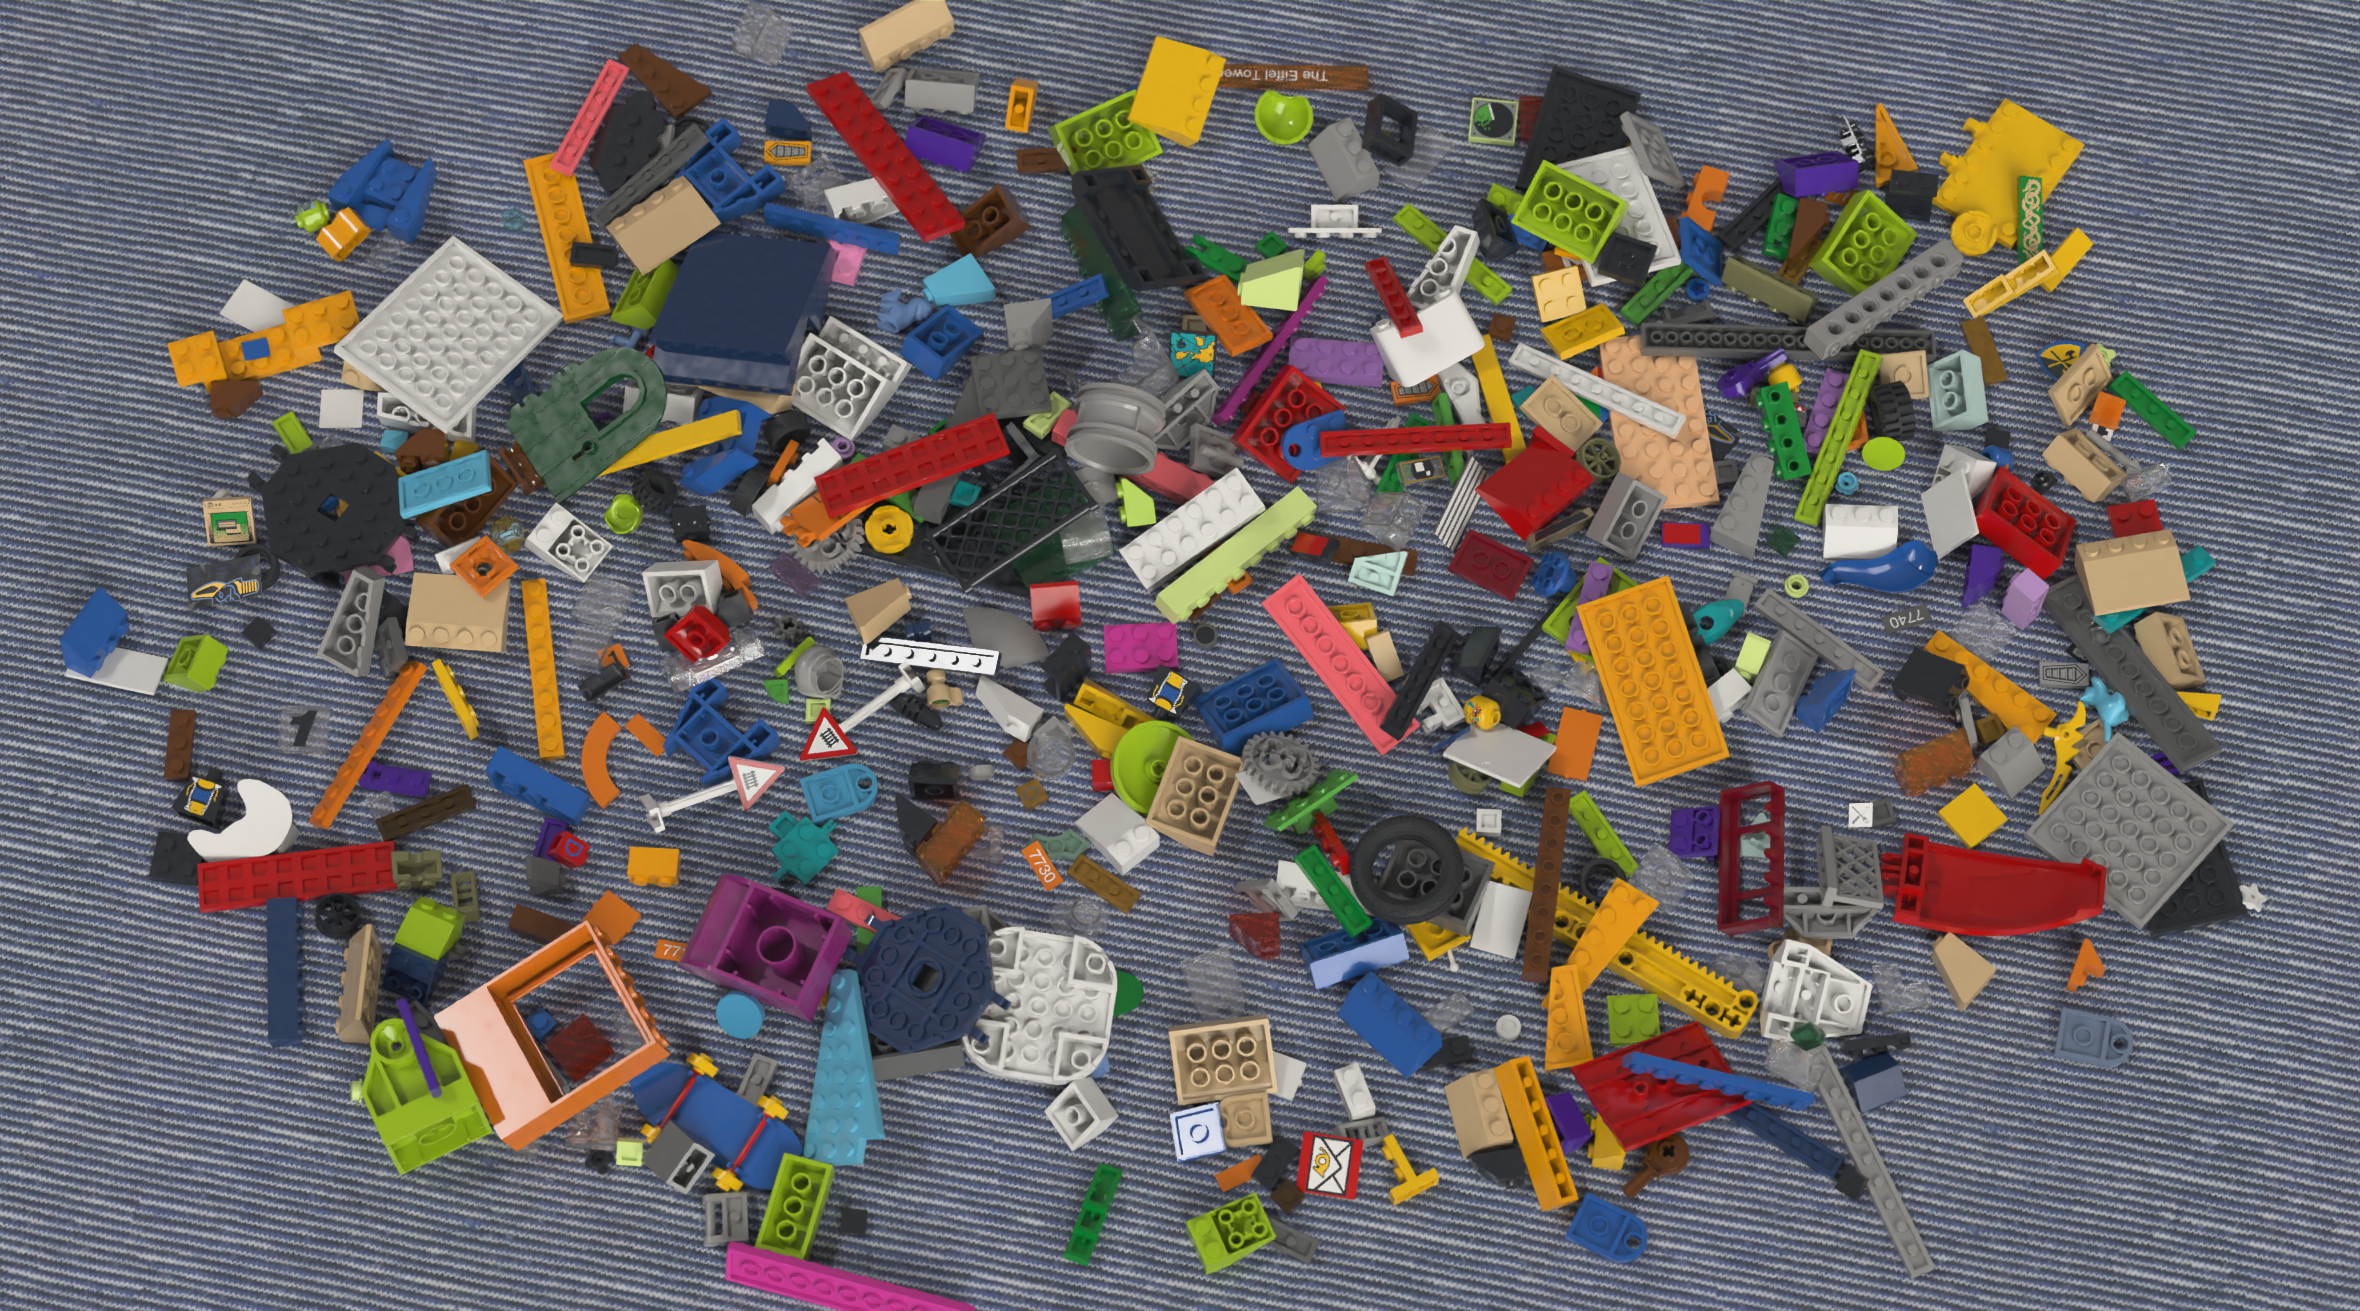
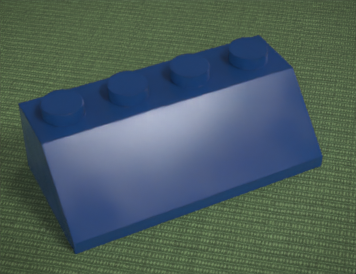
M1377 917L1371 919L1373 924L1354 938H1351L1345 929H1341L1297 944L1308 976L1316 989H1326L1334 983L1355 979L1356 976L1369 973L1370 971L1374 973L1380 968L1398 965L1404 960L1410 959L1404 934L1398 924L1390 923Z
M1372 971L1351 989L1337 1014L1342 1021L1406 1079L1443 1047L1441 1033Z

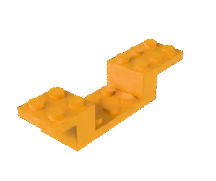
M351 290L282 310L285 319L284 324L218 343L212 330L167 343L179 387L182 388L204 382L208 394H210L212 381H254L322 361L319 347L341 341L360 323ZM267 337L271 356L245 361L241 343Z

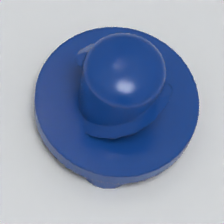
M1560 551L1546 552L1542 556L1541 565L1537 573L1532 577L1530 584L1534 587L1537 594L1542 597H1549L1555 592H1562L1563 594L1571 592L1576 585L1577 577L1575 571L1569 567V558L1566 554Z

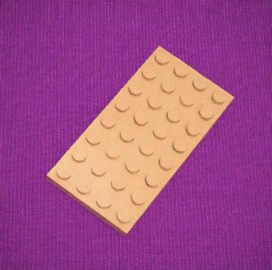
M1640 335L1616 337L1599 344L1598 351L1604 380L1686 416L1683 426L1674 439L1608 409L1613 445L1617 448L1621 459L1618 472L1665 495L1667 499L1662 509L1718 505L1720 500L1696 357L1641 356Z

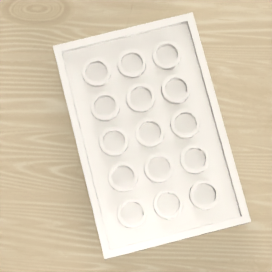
M1631 147L1556 165L1630 204L1616 232L1658 246L1649 272L1681 264L1680 254L1648 176L1644 175L1640 170L1639 158L1633 153ZM1606 247L1594 265L1581 259L1591 287L1617 281L1597 274Z

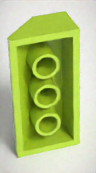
M784 1153L755 1244L756 1248L767 1249L805 1261L809 1260L835 1176L833 1165Z

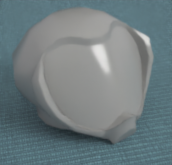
M815 645L805 650L795 663L794 673L797 691L804 696L824 699L837 698L842 694L841 689L844 675L842 661L836 653L823 645Z

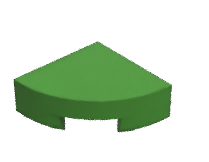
M788 679L764 680L766 692L774 701L781 704H789Z

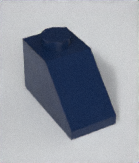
M770 99L765 120L766 134L812 141L811 125L793 102H788L784 99Z

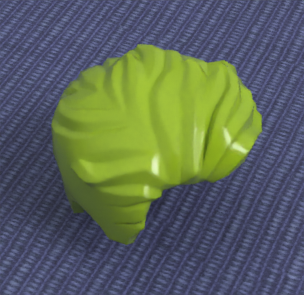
M618 494L614 497L610 508L606 510L604 514L605 522L613 532L627 534L634 532L641 525L643 510L642 506L638 504L639 501L633 498L634 496Z

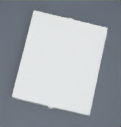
M1498 722L1489 730H1482L1471 725L1470 731L1457 738L1443 752V756L1520 788L1556 751L1557 746L1516 729L1513 730L1509 726Z

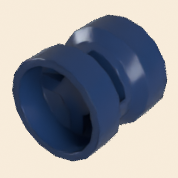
M928 618L921 619L917 623L913 621L905 622L908 641L932 642Z

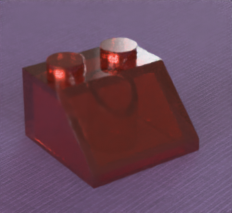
M1279 912L1229 914V936L1255 958L1268 961L1275 959V957H1280Z

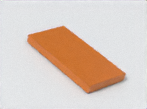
M1223 274L1184 291V297L1212 332H1218L1217 339L1231 357H1234L1273 340V334L1251 306L1241 305V296H1237L1238 290L1228 277Z

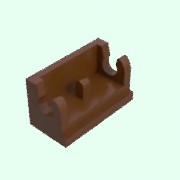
M513 441V447L510 450H506L504 446L498 449L499 456L523 494L527 496L544 486L545 483L519 444Z

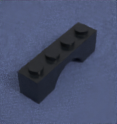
M743 587L720 595L719 608L715 616L728 628L734 626L737 628L744 627L753 619V610ZM676 612L653 619L651 627L662 652L668 650L670 653L678 651L663 636L682 618Z

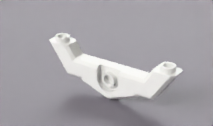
M1459 362L1437 373L1438 381L1444 393H1447L1448 400L1461 425L1486 424L1481 416L1478 379ZM1462 450L1461 454L1467 460L1473 450Z

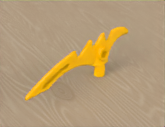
M2078 701L2077 711L2070 721L2057 725V728L2044 726L2043 736L2054 738L2057 762L2054 776L2043 792L2039 815H2042L2049 808L2065 785L2072 770V767L2067 765L2066 762L2079 753V750L2072 747V745L2083 738V734L2076 731V728L2085 725L2086 709L2082 701ZM2062 774V778L2058 786L2056 787L2051 797L2047 800V795L2052 790L2059 775Z

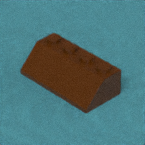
M490 455L492 491L421 513L414 521L431 538L448 549L472 539L518 484Z

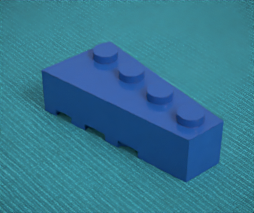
M500 745L485 769L492 788L561 821L569 822L570 825L576 828L591 805L588 792L585 789L568 784L562 778L552 775Z

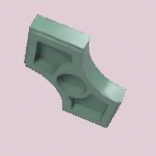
M1070 828L1063 834L1055 837H1046L1035 833L1024 848L1038 841L1050 861L1066 859L1074 863L1079 855L1083 854L1089 847L1090 842Z

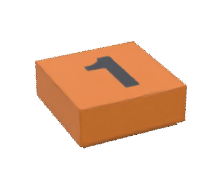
M620 643L597 652L603 667L618 661L621 662L624 668L630 666Z

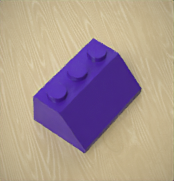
M920 115L908 126L905 146L916 159L924 158L931 160V163L934 165H947L953 167V170L957 172H968L976 163L986 134Z
M1829 151L1774 159V165L1783 189L1786 193L1794 196V199H1807L1808 195L1827 196L1828 192L1848 193L1849 189L1858 188V161L1841 152Z

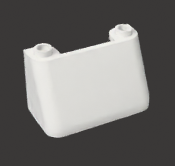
M1452 285L1438 289L1437 294L1434 296L1436 302L1416 312L1424 332L1401 339L1394 324L1389 319L1378 321L1376 326L1370 329L1389 376L1403 387L1414 386L1476 353L1485 346L1481 333L1456 288Z

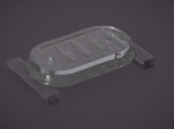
M385 791L364 800L366 806L370 804L369 808L374 821L396 812L392 800L388 798L391 796L390 791Z
M626 1009L608 1016L610 1021L614 1020L615 1029L623 1046L626 1048L624 1050L626 1056L646 1045Z

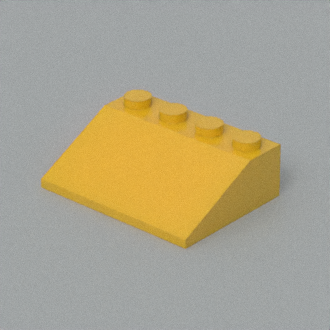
M1156 36L1127 120L1187 148L1197 143L1226 59L1206 49Z

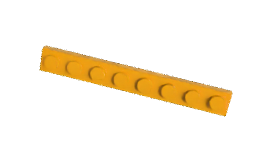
M542 578L521 581L541 761L565 758L546 580Z

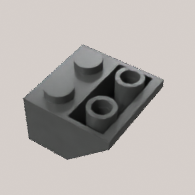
M669 1119L643 1155L641 1161L665 1183L687 1195L715 1156V1152L710 1142Z

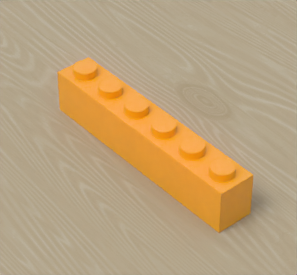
M1530 1055L1509 1060L1494 1068L1542 1212L1561 1208L1578 1200L1579 1198Z

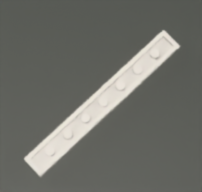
M1520 342L1508 361L1510 366L1544 381L1553 374L1571 393L1674 439L1686 420V416Z

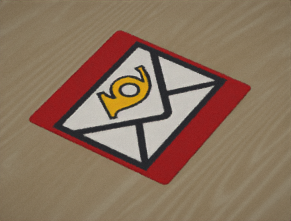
M1305 1131L1303 1134L1296 1188L1300 1192L1355 1200L1364 1141Z

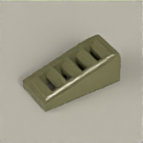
M475 871L450 874L453 908L466 915L464 923L479 921L480 910ZM470 881H471V884H466V885H459V886H457V883H464V882H470Z

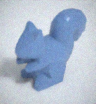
M898 288L895 291L885 293L881 297L879 306L882 308H880V313L877 316L881 321L878 322L877 327L896 334L900 329L912 325L915 320L922 321L927 319L932 313V307L923 298L911 299L908 304L900 302L901 288Z

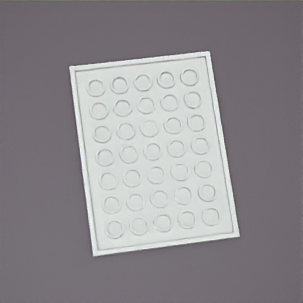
M452 236L334 347V353L447 434L563 321V314L455 236Z

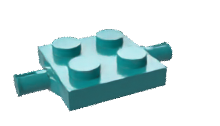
M806 816L803 817L770 850L782 866L771 876L773 880L776 879L775 882L779 884L789 874L796 877L805 886L839 852L828 837V834L837 827V824L833 823L834 821L830 818L820 828L815 826Z

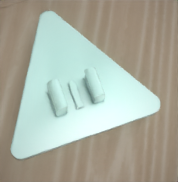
M1759 813L1751 825L1768 822L1765 814ZM1761 832L1741 837L1740 856L1768 859L1764 855V849L1770 848L1769 835Z

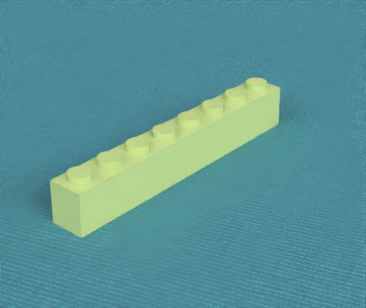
M1297 486L1157 594L1154 605L1173 625L1179 620L1185 621L1191 616L1192 610L1197 606L1202 608L1210 600V596L1215 592L1220 594L1226 589L1228 582L1232 579L1236 581L1242 577L1245 569L1250 565L1252 567L1256 566L1263 559L1262 556L1267 552L1273 553L1280 546L1282 540L1285 538L1287 540L1291 539L1297 533V529L1300 526L1309 525L1315 518L1316 504Z

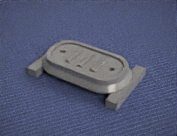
M1733 570L1732 576L1735 578L1732 579L1724 600L1739 599L1743 601L1745 610L1753 591V583L1757 585L1758 579Z

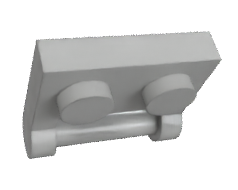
M747 1192L703 1195L702 1204L705 1205L706 1236L703 1238L704 1246L729 1245L730 1241L749 1243ZM716 1204H722L723 1235H716Z

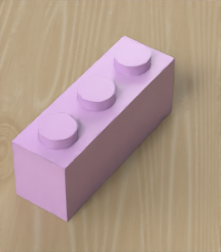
M2028 567L2022 573L2018 571L2009 581L2011 585L2006 590L2007 595L2002 600L2004 605L2001 613L2022 631L2039 615L2050 587Z

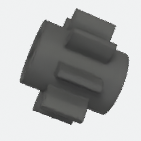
M783 613V617L780 620H775L778 627L774 629L775 636L781 635L782 643L791 641L794 644L798 636L803 637L801 628L804 627L803 621H797L796 613L792 616Z

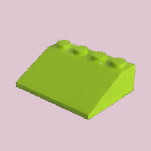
M1135 89L1047 128L1055 148H1057L1058 153L1066 162L1072 175L1077 171L1137 165L1163 153L1153 131L1127 120L1136 94ZM1071 147L1077 148V153H1073Z
M1543 159L1511 223L1594 265L1608 244L1612 232H1616L1630 204Z
M1867 189L1852 196L1807 265L1824 280L1855 297L1895 270L1918 233Z

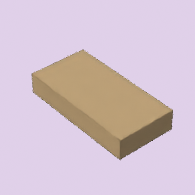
M1387 629L1364 638L1374 667L1386 682L1404 675Z

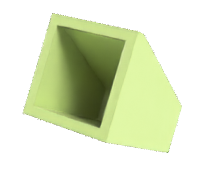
M1299 249L1248 264L1246 272L1241 273L1240 282L1238 283L1237 296H1241V305L1297 311L1301 294L1305 250Z

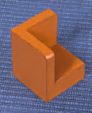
M2099 391L2088 422L2116 430L2126 400Z

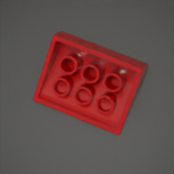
M1284 365L1232 436L1230 442L1247 456L1289 484H1293L1302 470L1292 468L1282 457L1280 446L1286 430L1297 423L1342 409L1344 413L1346 407L1296 367ZM1295 443L1290 445L1289 454L1292 457L1298 455L1299 447Z
M1537 440L1477 486L1475 491L1525 541L1584 495L1595 479L1579 462Z
M2002 466L1997 469L1974 509L1979 533L2045 580L2062 565L2076 520Z

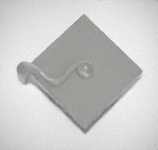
M1090 467L1074 471L1089 494L1099 503V507L1122 499L1117 497L1115 486L1117 482L1114 474ZM1070 475L1067 476L1066 481H1072L1073 486H1076ZM1080 492L1078 494L1079 502L1083 505L1087 503L1088 500L1085 498L1083 493Z

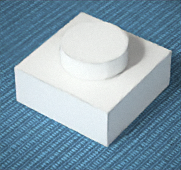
M1477 809L1476 835L1501 836L1502 810Z

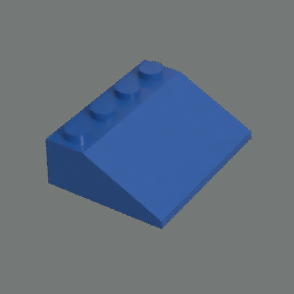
M1277 657L1199 695L1193 702L1220 750L1234 756L1243 752L1248 739H1253L1255 734L1260 737L1261 732H1265L1269 736L1270 731H1273L1275 735H1279L1280 731L1285 732L1314 718L1307 694Z

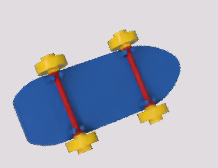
M692 1052L690 1053L686 1062L693 1066V1068L675 1063H657L631 1079V1090L635 1102L644 1117L655 1127L653 1128L645 1123L640 1131L641 1134L647 1137L645 1142L651 1145L669 1119L712 1144L715 1156L710 1162L717 1166L711 1173V1176L717 1180L715 1185L726 1192L730 1189L739 1192L743 1185L742 1182L757 1189L772 1191L784 1153L800 1157L803 1155V1146L798 1137L788 1126L778 1120L784 1121L789 1111L782 1107L784 1102L773 1095L770 1098L761 1095L756 1103L764 1109L761 1110L707 1077L713 1078L718 1068L712 1065L714 1060L703 1053L699 1056Z

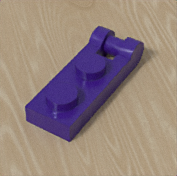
M370 761L364 770L365 773L360 777L359 785L366 789L427 797L432 773L380 765L375 761ZM374 775L380 776V779L374 778Z

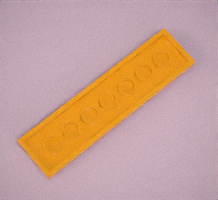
M555 152L523 160L564 321L565 324L609 314L611 311L600 269L570 266L573 242H593L575 173H573L572 177H569L550 168L551 162L557 153Z

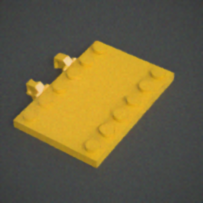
M2005 98L1987 123L1984 121L1980 123L1971 117L1965 122L1963 131L1971 132L1974 142L1963 157L1959 155L1957 158L1955 155H1949L1946 150L1941 155L1938 164L1947 168L1946 172L1950 175L1937 191V197H1933L1932 204L1956 218L1968 210H1981L1988 213L1995 221L1998 229L1996 242L2011 250L2017 242V177L2042 178L2043 206L2081 153L2085 144Z

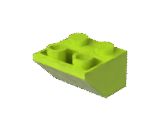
M1124 476L1119 477V482L1115 483L1117 497L1122 498L1123 506H1119L1120 521L1125 522L1127 527L1156 523L1153 499Z

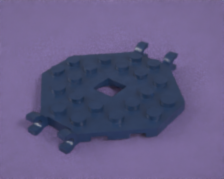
M947 902L938 904L937 907L926 911L922 909L906 914L904 918L898 920L891 919L882 922L869 914L864 922L877 930L867 948L862 955L850 948H847L842 955L856 964L857 974L860 975V992L867 1031L905 1055L968 1035L986 1045L990 1036L974 1027L990 1001L1006 1011L1012 1004L1011 1001L998 994L995 989L987 928ZM925 963L939 972V978L932 989L926 993L912 985Z

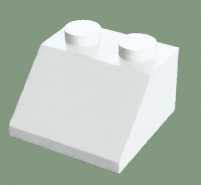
M1091 1076L1072 1081L1044 1111L1072 1151L1104 1132L1118 1117V1114Z

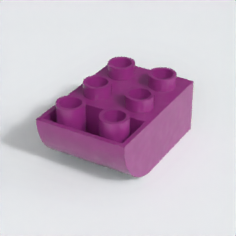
M721 874L677 965L680 969L731 990H741L745 992L744 994L753 995L760 1002L811 1022L853 932L842 917L752 880L732 874Z

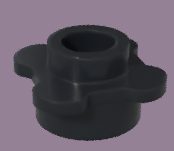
M594 1146L588 1159L585 1160V1166L587 1169L593 1168L600 1175H604L608 1171L609 1163L614 1160V1154L606 1152L600 1146Z

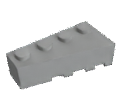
M365 566L352 571L316 654L317 656L355 677L369 674L386 577Z

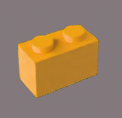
M630 846L627 870L630 883L637 886L657 884L665 888L679 885L681 867L679 849Z

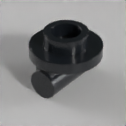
M2046 471L2036 473L2031 481L2032 487L2040 495L2045 494L2058 483L2053 473Z

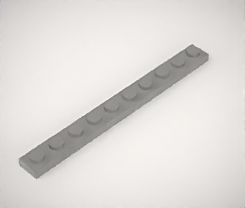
M1822 1044L1803 1052L1801 1057L1857 1171L1869 1178L1866 1189L1910 1279L1933 1271L1935 1266L1826 1045Z

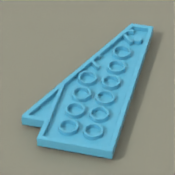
M851 969L835 970L830 981L802 1157L833 1166L863 1165L867 1140L884 1139L885 1133L858 975L856 971Z

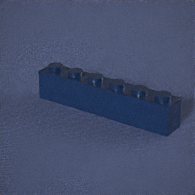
M296 897L266 899L268 1041L272 1048L302 1046V1037H306V1023L302 1022V1013H306L305 998H302V990L306 988L305 976L301 975V966H305L304 951L301 952V943H305L304 928H301V920L305 918L304 906L299 904Z

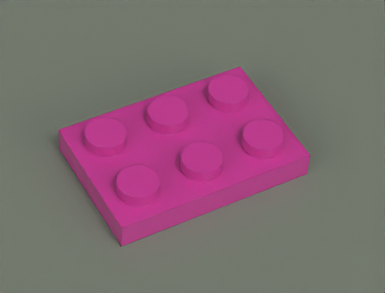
M1163 622L1104 625L1106 674L1157 671L1159 664L1171 670H1178L1176 624Z

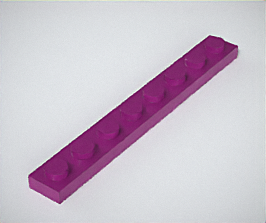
M1323 275L1311 280L1300 296L1297 311L1290 310L1274 331L1273 340L1266 342L1210 419L1217 426L1233 420L1237 414L1236 408L1239 405H1243L1249 398V390L1260 383L1263 378L1261 376L1263 371L1268 370L1275 362L1273 357L1277 352H1281L1288 344L1286 339L1290 334L1293 335L1301 326L1299 321L1312 311V304L1315 299L1318 300L1325 293L1326 289L1324 287L1329 280Z

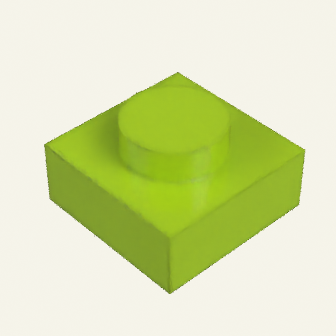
M1318 249L1304 264L1303 276L1311 281L1316 275H1321L1326 268V254Z

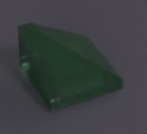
M1812 1021L1789 1033L1802 1052L1823 1043L1826 1036L1825 1032Z

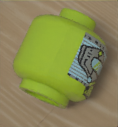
M318 199L299 205L297 209L298 214L295 215L299 228L304 227L308 233L322 229L328 225V220L331 219L325 202L321 203Z

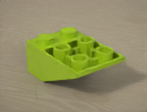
M1256 1192L1186 1221L1187 1234L1206 1275L1233 1264L1276 1239V1235Z

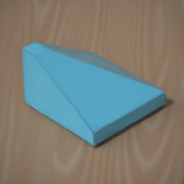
M384 430L380 443L382 453H395L408 440L409 432Z

